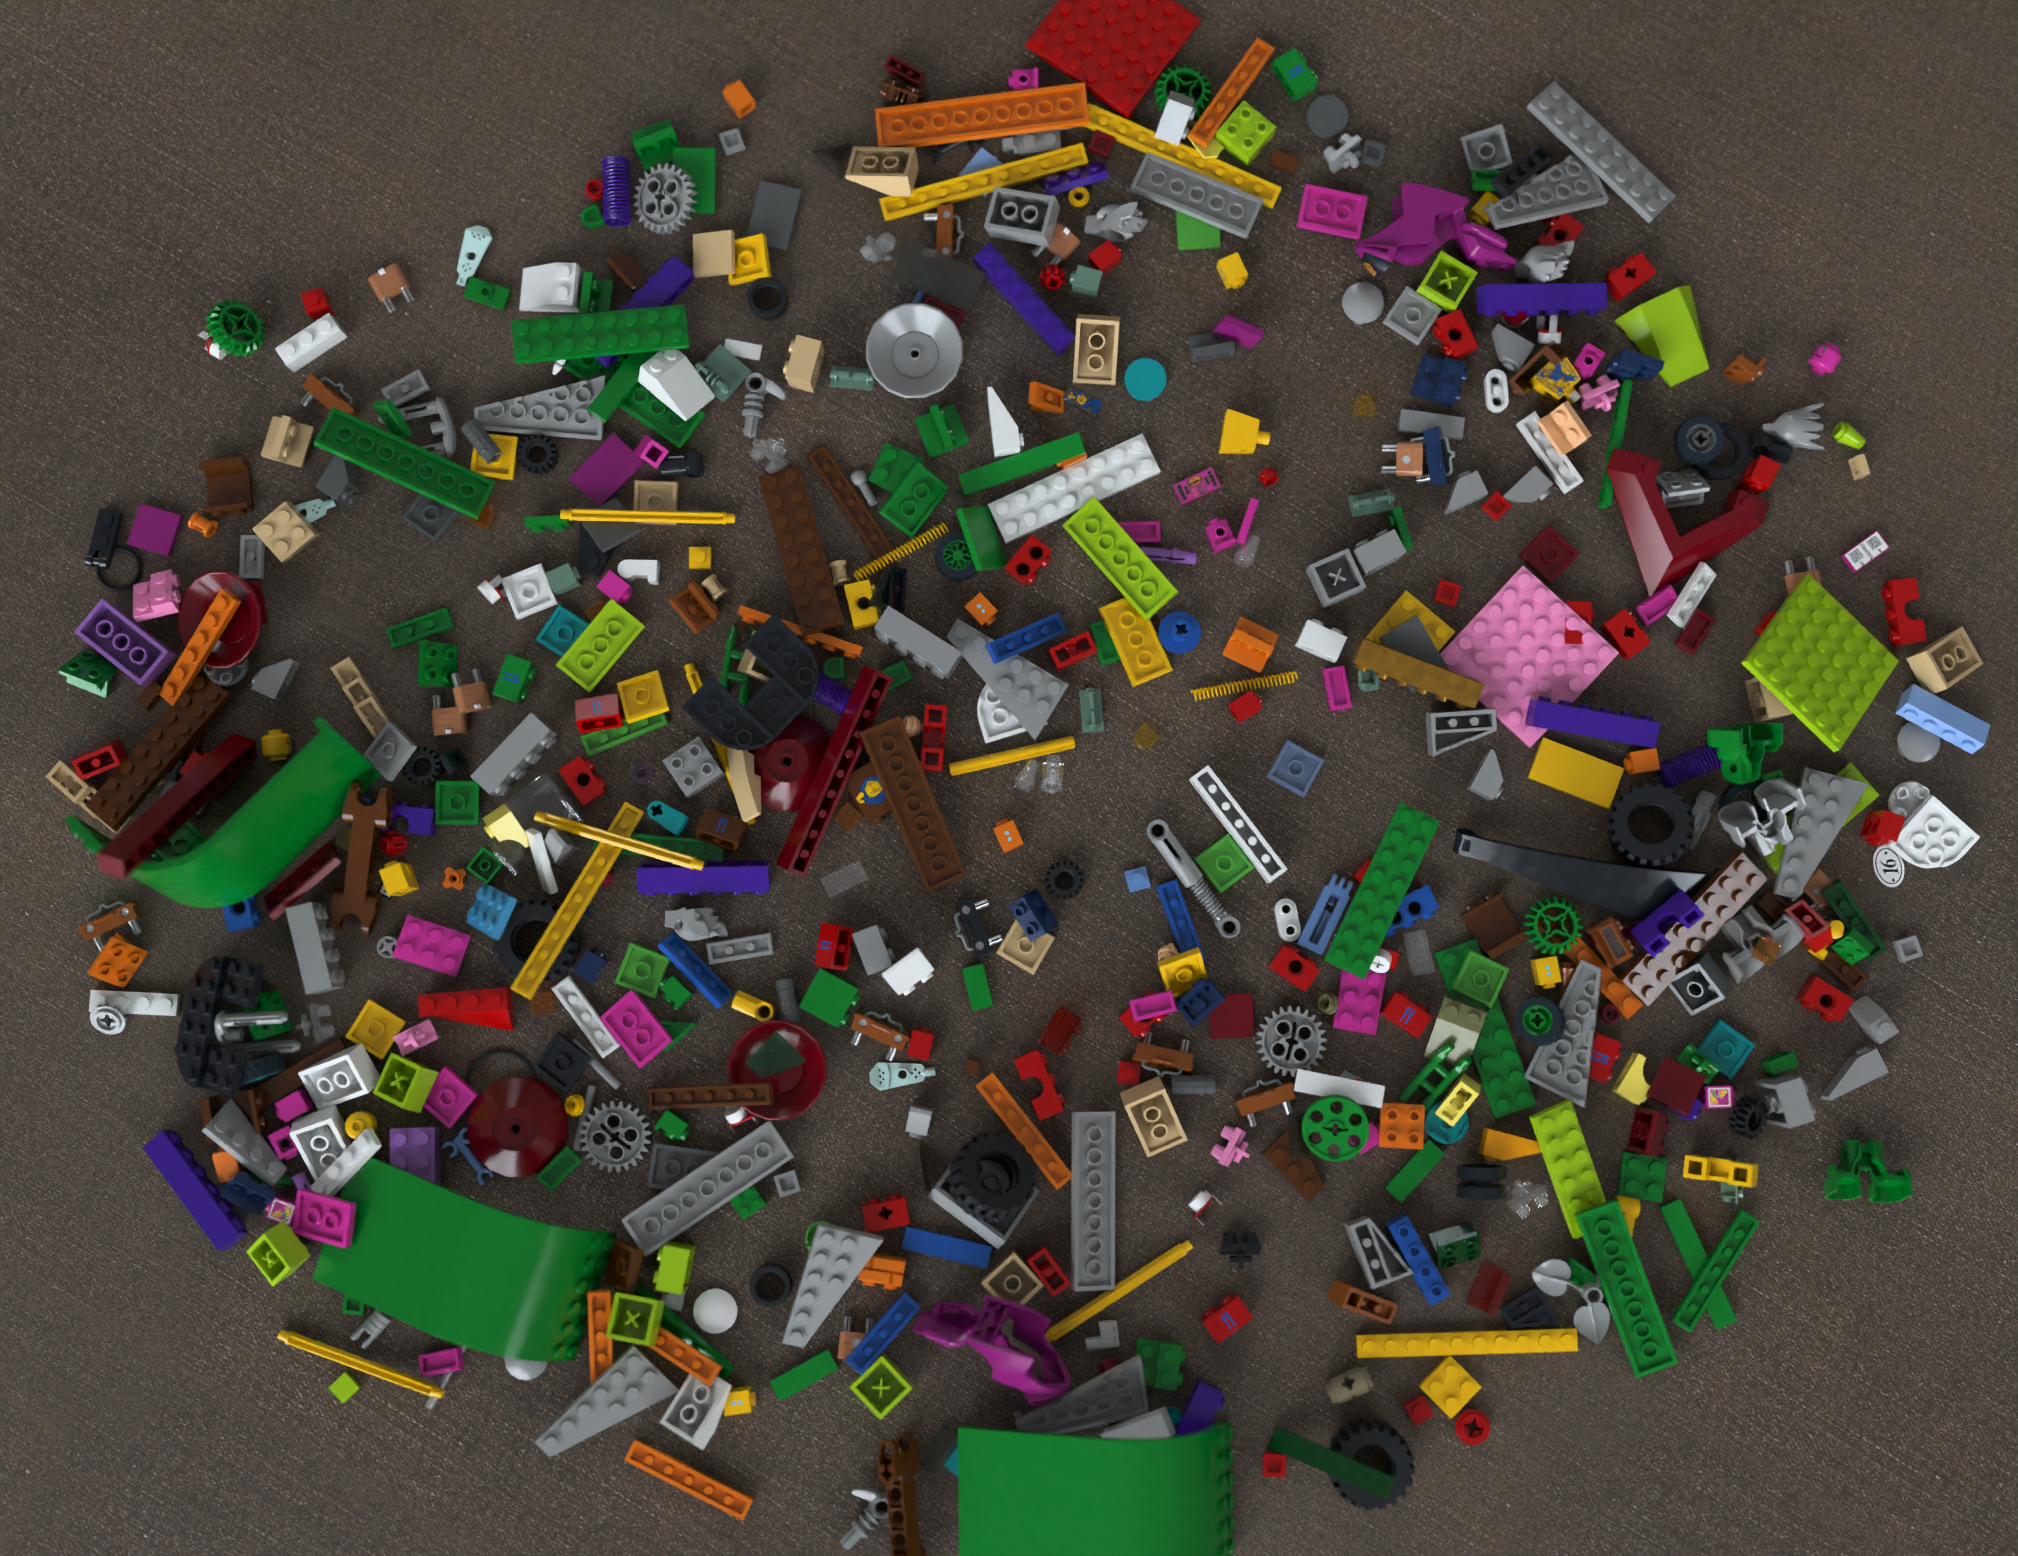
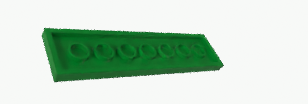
M685 304L511 320L516 364L690 348Z
M620 356L609 369L594 357L567 359L562 368L581 381L606 375L607 384L626 359ZM637 382L619 405L625 412L680 450L683 449L706 417L705 413L699 410L687 421L683 420L639 382Z
M335 407L330 411L314 441V445L476 520H478L496 483L487 477Z
M1399 802L1324 961L1361 979H1365L1440 823L1439 820Z
M1473 939L1436 952L1434 956L1449 996L1488 1010L1471 1057L1493 1118L1497 1119L1536 1105V1101L1528 1080L1524 1078L1525 1071L1498 998H1496L1493 1007L1489 1008L1451 990L1468 950L1481 954L1477 940Z
M1614 1198L1574 1213L1592 1264L1600 1278L1603 1293L1635 1377L1640 1378L1677 1364V1357L1618 1200Z

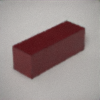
M892 55L889 56L884 65L886 72L919 89L925 80V73Z

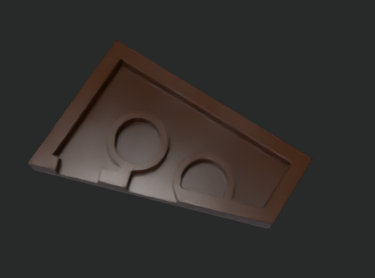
M1292 1124L1262 1155L1307 1202H1310L1324 1188V1185L1295 1125Z

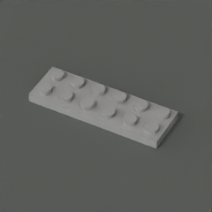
M1149 152L1146 153L1130 187V191L1245 239L1248 238L1264 202V199Z

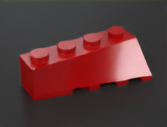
M511 987L418 995L419 1017H431L514 1031Z

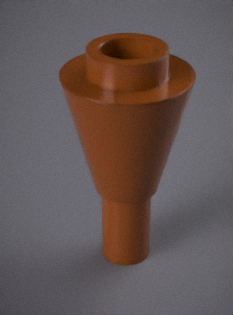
M1560 961V964H1558L1562 982H1558L1560 987L1559 1001H1561L1577 969L1576 966H1573V962Z

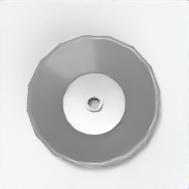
M904 303L887 310L873 324L866 341V361L874 379L888 392L904 398H926L942 391L956 377L963 360V340L956 324L942 310L925 303ZM913 352H918L919 356L914 358L911 356V354Z

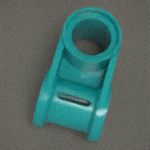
M653 801L647 808L648 816L678 837L690 820L688 816L661 801ZM660 806H662V815L657 814L656 816H654L655 812L653 811V808H659Z

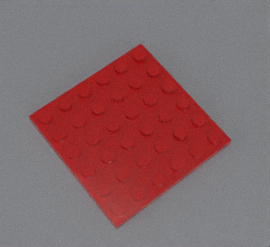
M1059 0L1028 39L1025 47L1075 82H1085V88L1129 118L1200 25L1202 19L1174 0Z

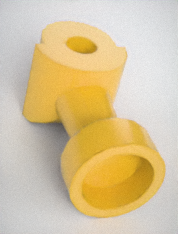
M1826 921L1831 926L1833 939L1843 936L1844 925L1841 921ZM1826 947L1816 953L1810 948L1808 949L1812 955L1822 960L1828 954Z

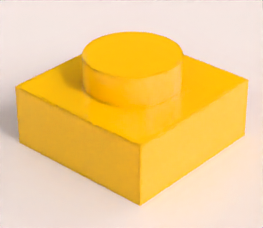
M689 547V569H712V548Z

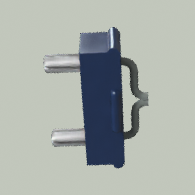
M1435 426L1434 429L1424 430L1423 437L1410 440V442L1424 440L1420 442L1425 444L1429 474L1416 476V479L1430 478L1416 481L1417 483L1430 481L1431 486H1448L1450 483L1449 475L1453 472L1452 458L1455 457V451L1450 450L1449 440L1447 436L1442 435V428ZM1443 439H1445V441H1446L1447 451H1448L1450 454H1452V455L1449 457V467H1450V471H1449V472H1448V468H1447V461H1446V455H1445V448H1444V441H1443Z

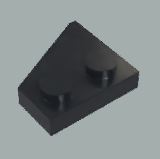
M580 522L579 567L600 578L615 547L602 553Z
M893 566L884 568L869 601V607L886 610L890 606L898 612H905L906 569Z
M1537 1285L1498 1307L1511 1328L1560 1324Z

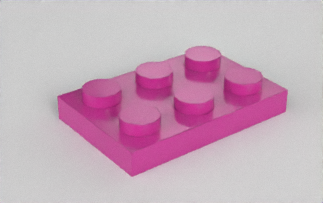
M1305 184L1296 227L1359 240L1368 196Z
M407 914L392 957L456 977L471 935Z
M1341 969L1337 992L1338 1008L1333 1016L1332 1027L1376 1035L1386 972L1377 973L1369 969L1365 979H1361Z
M634 989L630 990L600 1017V1020L639 1069L643 1068L674 1041L673 1037Z
M305 1188L298 1189L292 1228L293 1233L342 1248L351 1247L357 1203Z

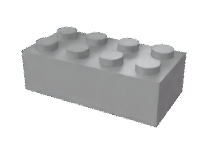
M890 606L886 608L874 626L876 636H878L877 639L886 645L892 643L895 645L894 647L897 652L905 657L909 654L917 665L922 668L928 666L931 668V673L940 679L945 677L949 680L962 659L961 651Z
M531 712L470 777L488 794L496 797L505 796L512 788L510 785L515 780H520L527 771L525 769L530 764L534 765L539 761L545 748L549 749L557 741L556 737L559 734L542 718Z
M308 902L286 908L305 993L321 994L343 988V982L346 981V978L338 962L340 961V953L335 948L333 941L335 940V932L329 924V908L324 903Z

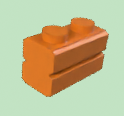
M874 1253L860 1271L858 1280H861L862 1284L866 1286H875V1283L884 1284L886 1289L897 1290V1287H902L907 1258Z

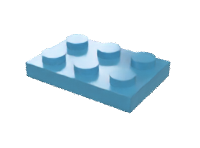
M483 882L482 887L476 893L473 907L467 913L466 923L491 938L500 940L517 899Z

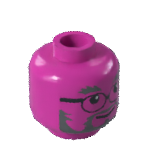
M1829 342L1818 344L1808 359V363L1812 366L1811 371L1821 376L1823 373H1832L1841 360L1840 349Z

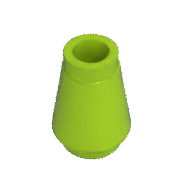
M1839 422L1831 434L1835 441L1858 450L1866 442V439L1848 422Z

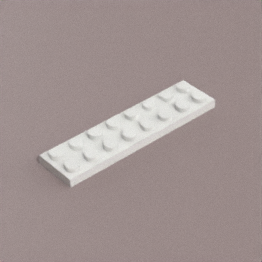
M1140 434L988 504V508L1005 544L1077 512L1093 496L1098 501H1101L1149 479L1161 471L1143 434Z

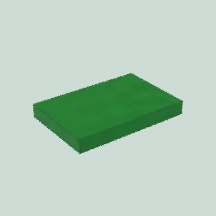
M673 147V164L686 170V174L692 177L690 182L695 183L692 190L696 191L697 194L692 197L697 203L691 206L695 209V212L690 211L689 214H715L716 149Z
M915 461L879 509L878 513L912 539L950 487L919 461Z
M988 506L965 507L956 510L976 571L1005 568L1007 561Z

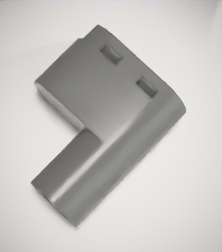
M1116 1320L1098 1321L1100 1336L1085 1338L1087 1351L1120 1347Z

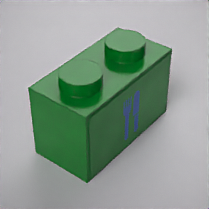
M1296 48L1291 49L1273 61L1271 69L1293 103L1315 91L1318 83L1317 75L1308 68L1304 55L1301 52L1299 53Z
M507 653L492 694L521 705L522 701H525L528 697L529 689L527 687L530 680H533L536 675V664Z

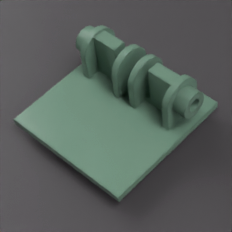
M721 344L716 347L703 363L698 362L695 365V369L713 394L723 403L752 372Z

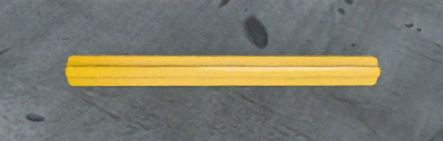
M1068 736L950 763V774L955 776L1075 748V740L1073 736Z

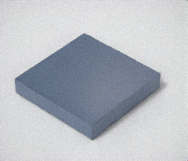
M1287 739L1266 778L1304 798L1325 760Z

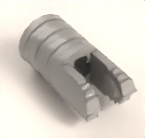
M375 1309L350 1338L355 1341L364 1330L369 1333L370 1336L361 1345L365 1350L392 1321V1317Z

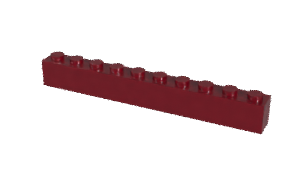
M863 666L776 865L805 878L863 748L864 743L859 732L872 727L893 677L876 669Z
M232 733L222 741L220 745L196 764L176 784L170 787L167 792L143 811L141 815L115 836L105 847L100 849L97 853L100 872L125 879L257 758L255 739Z

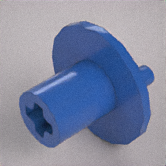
M1176 611L1168 614L1161 621L1158 637L1166 650L1175 654H1184L1192 651L1197 646L1201 638V628L1198 621L1191 614Z

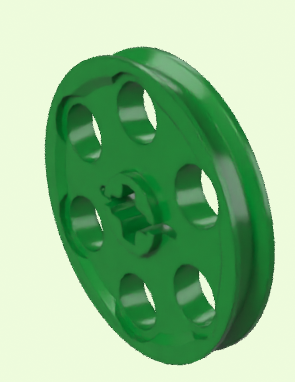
M1327 1095L1317 1099L1307 1108L1302 1121V1134L1307 1147L1318 1157L1328 1161H1344L1354 1157L1364 1148L1369 1135V1124L1366 1113L1356 1101L1343 1095ZM1333 1102H1341L1343 1109L1340 1112L1331 1110L1330 1106ZM1313 1111H1321L1323 1118L1320 1121L1312 1120L1310 1115ZM1359 1114L1362 1117L1359 1124H1352L1349 1121L1350 1115ZM1334 1123H1337L1338 1127L1342 1128L1338 1129L1337 1133H1334L1333 1129L1329 1128L1333 1127ZM1312 1132H1318L1321 1134L1322 1139L1319 1142H1312L1309 1139V1135ZM1357 1135L1360 1138V1143L1355 1146L1350 1145L1347 1141L1348 1137ZM1337 1144L1340 1147V1152L1335 1155L1328 1152L1329 1145Z

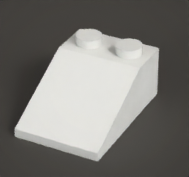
M559 262L523 268L519 310L579 312L585 270L577 263Z
M678 349L659 351L640 367L638 382L685 421L715 397L687 357Z
M987 387L994 460H1001L1024 451L1023 433L1018 432V426L994 389Z
M917 948L883 972L882 976L898 995L903 993L906 996L916 989L914 984L920 980L924 983L934 975L931 972L935 969L921 949Z
M362 1043L344 1049L298 1072L318 1111L369 1093L376 1087L380 1078Z
M336 1105L294 1119L289 1132L315 1181L351 1145L350 1138L345 1130V1123Z
M689 1374L659 1423L704 1450L717 1428L732 1385L717 1376L712 1385L708 1386Z

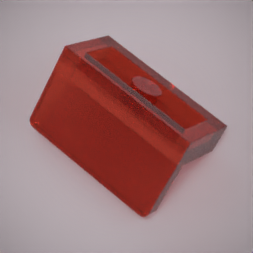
M1482 1263L1466 1303L1495 1317L1511 1275Z

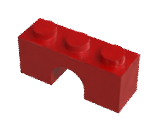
M1916 577L1891 580L1882 584L1881 595L1886 604L1885 618L1889 622L1890 628L1888 636L1893 647L1927 641L1923 619L1911 620L1904 611L1907 602L1919 599Z
M925 704L924 736L921 752V767L924 772L943 773L948 709L944 705Z
M1035 1049L1013 1059L1022 1080L1036 1077L1043 1083L1041 1094L1031 1099L1039 1121L1064 1111L1062 1105L1066 1103L1061 1092L1056 1093L1053 1085L1057 1084L1052 1072L1048 1073L1044 1066L1048 1064L1044 1052L1039 1053L1038 1049Z

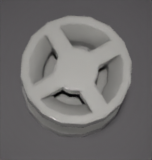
M395 936L381 938L377 944L378 953L385 958H395L392 957L398 938Z

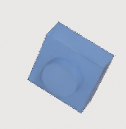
M1145 866L1124 872L1129 893L1151 887Z

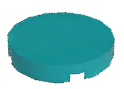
M1141 358L1128 366L1124 376V384L1133 398L1139 401H1150L1162 394L1166 386L1167 376L1159 362L1151 358Z
M1443 1100L1433 1103L1425 1114L1424 1123L1428 1135L1440 1143L1449 1144L1457 1142L1464 1137L1468 1130L1469 1120L1465 1111L1452 1127L1435 1114L1436 1109L1443 1102Z

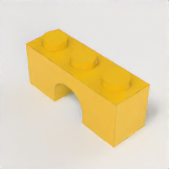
M1689 1154L1685 1155L1683 1177L1704 1181L1727 1182L1730 1185L1751 1188L1757 1186L1759 1164Z

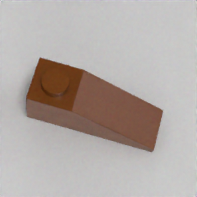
M1334 1278L1326 1298L1345 1309L1391 1325L1398 1307L1397 1303Z

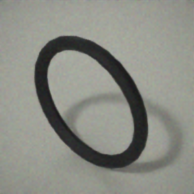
M115 547L114 552L123 551L129 553L136 561L137 574L128 585L123 587L109 585L101 575L100 566H96L98 580L105 588L111 591L120 592L128 590L139 581L142 565L139 557L135 552L126 547Z

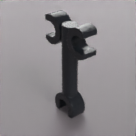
M983 139L945 143L939 147L931 145L926 149L927 154L931 152L937 153L935 157L931 158L934 164L940 161L942 154L967 142L969 151L973 152L972 142L977 141L982 147Z

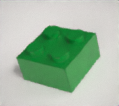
M482 846L466 869L486 884L491 885L507 863L488 848Z
M1855 928L1844 933L1842 937L1835 939L1831 945L1850 965L1868 956L1874 948Z
M1783 1051L1760 1061L1764 1073L1771 1076H1779L1783 1074V1071L1796 1069L1795 1066L1799 1065L1795 1053L1791 1051Z
M755 1184L730 1200L743 1221L768 1204Z

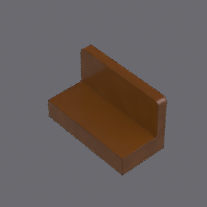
M624 250L612 260L609 256L605 258L608 266L632 293L637 289L641 290L646 285L648 277Z

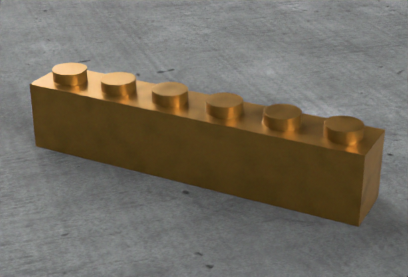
M1362 636L1351 659L1356 664L1355 668L1365 672L1368 669L1376 671L1375 675L1387 680L1389 676L1396 679L1395 683L1401 686L1413 685L1416 687L1415 690L1422 694L1434 693L1436 694V699L1447 702L1448 699L1455 701V706L1465 710L1468 707L1475 709L1485 686L1478 680Z

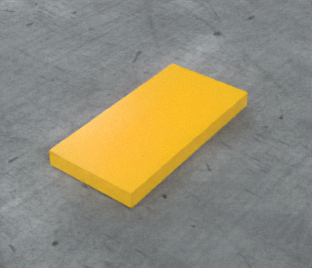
M1125 597L1098 609L1132 687L1173 670L1151 620L1146 621Z
M1543 737L1527 778L1603 808L1610 809L1624 768Z

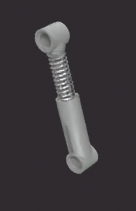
M1160 819L1152 821L1146 829L1147 837L1153 842L1186 888L1191 887V890L1194 891L1193 893H1196L1195 897L1198 896L1197 900L1200 899V903H1203L1202 906H1205L1204 909L1210 912L1209 915H1212L1211 918L1215 922L1214 925L1217 927L1219 935L1224 938L1237 936L1240 931L1239 921L1230 913L1228 914L1226 910H1223L1224 906L1221 907L1222 903L1219 904V900H1216L1217 897H1214L1215 894L1209 891L1210 888H1207L1208 885H1205V881L1203 882L1202 872L1176 839L1167 823ZM1154 825L1162 827V836L1156 837L1152 834V827ZM1164 839L1167 841V843L1170 845V847L1173 849V851L1176 853L1178 857H1175L1173 855V853L1170 851V849L1163 841ZM1226 921H1230L1234 925V930L1230 934L1223 930V925Z

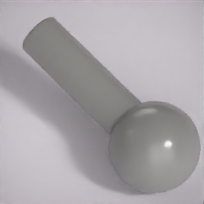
M862 470L854 471L850 477L851 483L860 488L870 506L876 505L877 500L867 485L866 473Z

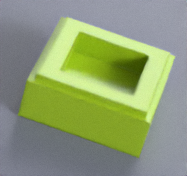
M345 1371L329 1389L344 1404L361 1388V1385Z

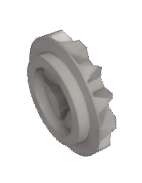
M108 1003L104 1006L98 1005L90 1014L92 1025L98 1031L105 1034L120 1033L126 1026L127 1018L123 1016L124 1011H118L117 1006L112 1008ZM106 1015H108L110 1019H113L112 1022L109 1021V1018H107Z

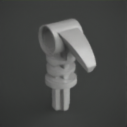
M751 373L746 378L749 394L745 395V399L748 401L744 403V406L747 409L742 410V416L746 417L743 434L748 437L756 436L758 419L763 418V413L759 411L763 409V405L760 402L764 401L765 394L771 393L783 401L786 399L784 392L779 386L759 373ZM754 381L762 382L759 388H751V384Z
M853 1488L851 1494L867 1500L869 1506L864 1510L865 1515H859L860 1520L854 1519L851 1522L853 1527L840 1540L844 1548L850 1550L861 1537L867 1539L870 1536L868 1530H874V1524H880L879 1519L888 1517V1508L880 1510L876 1505L879 1501L887 1503L886 1493H881L871 1488Z

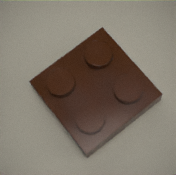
M615 1239L605 1283L625 1294H634L635 1287L638 1284V1273L643 1262L644 1250L623 1240Z

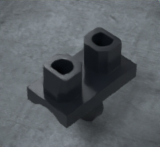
M1225 1232L1219 1251L1220 1255H1238L1230 1256V1262H1238V1268L1244 1269V1262H1252V1256L1244 1255H1259L1261 1243H1258L1256 1232L1244 1233V1243H1236L1235 1233Z

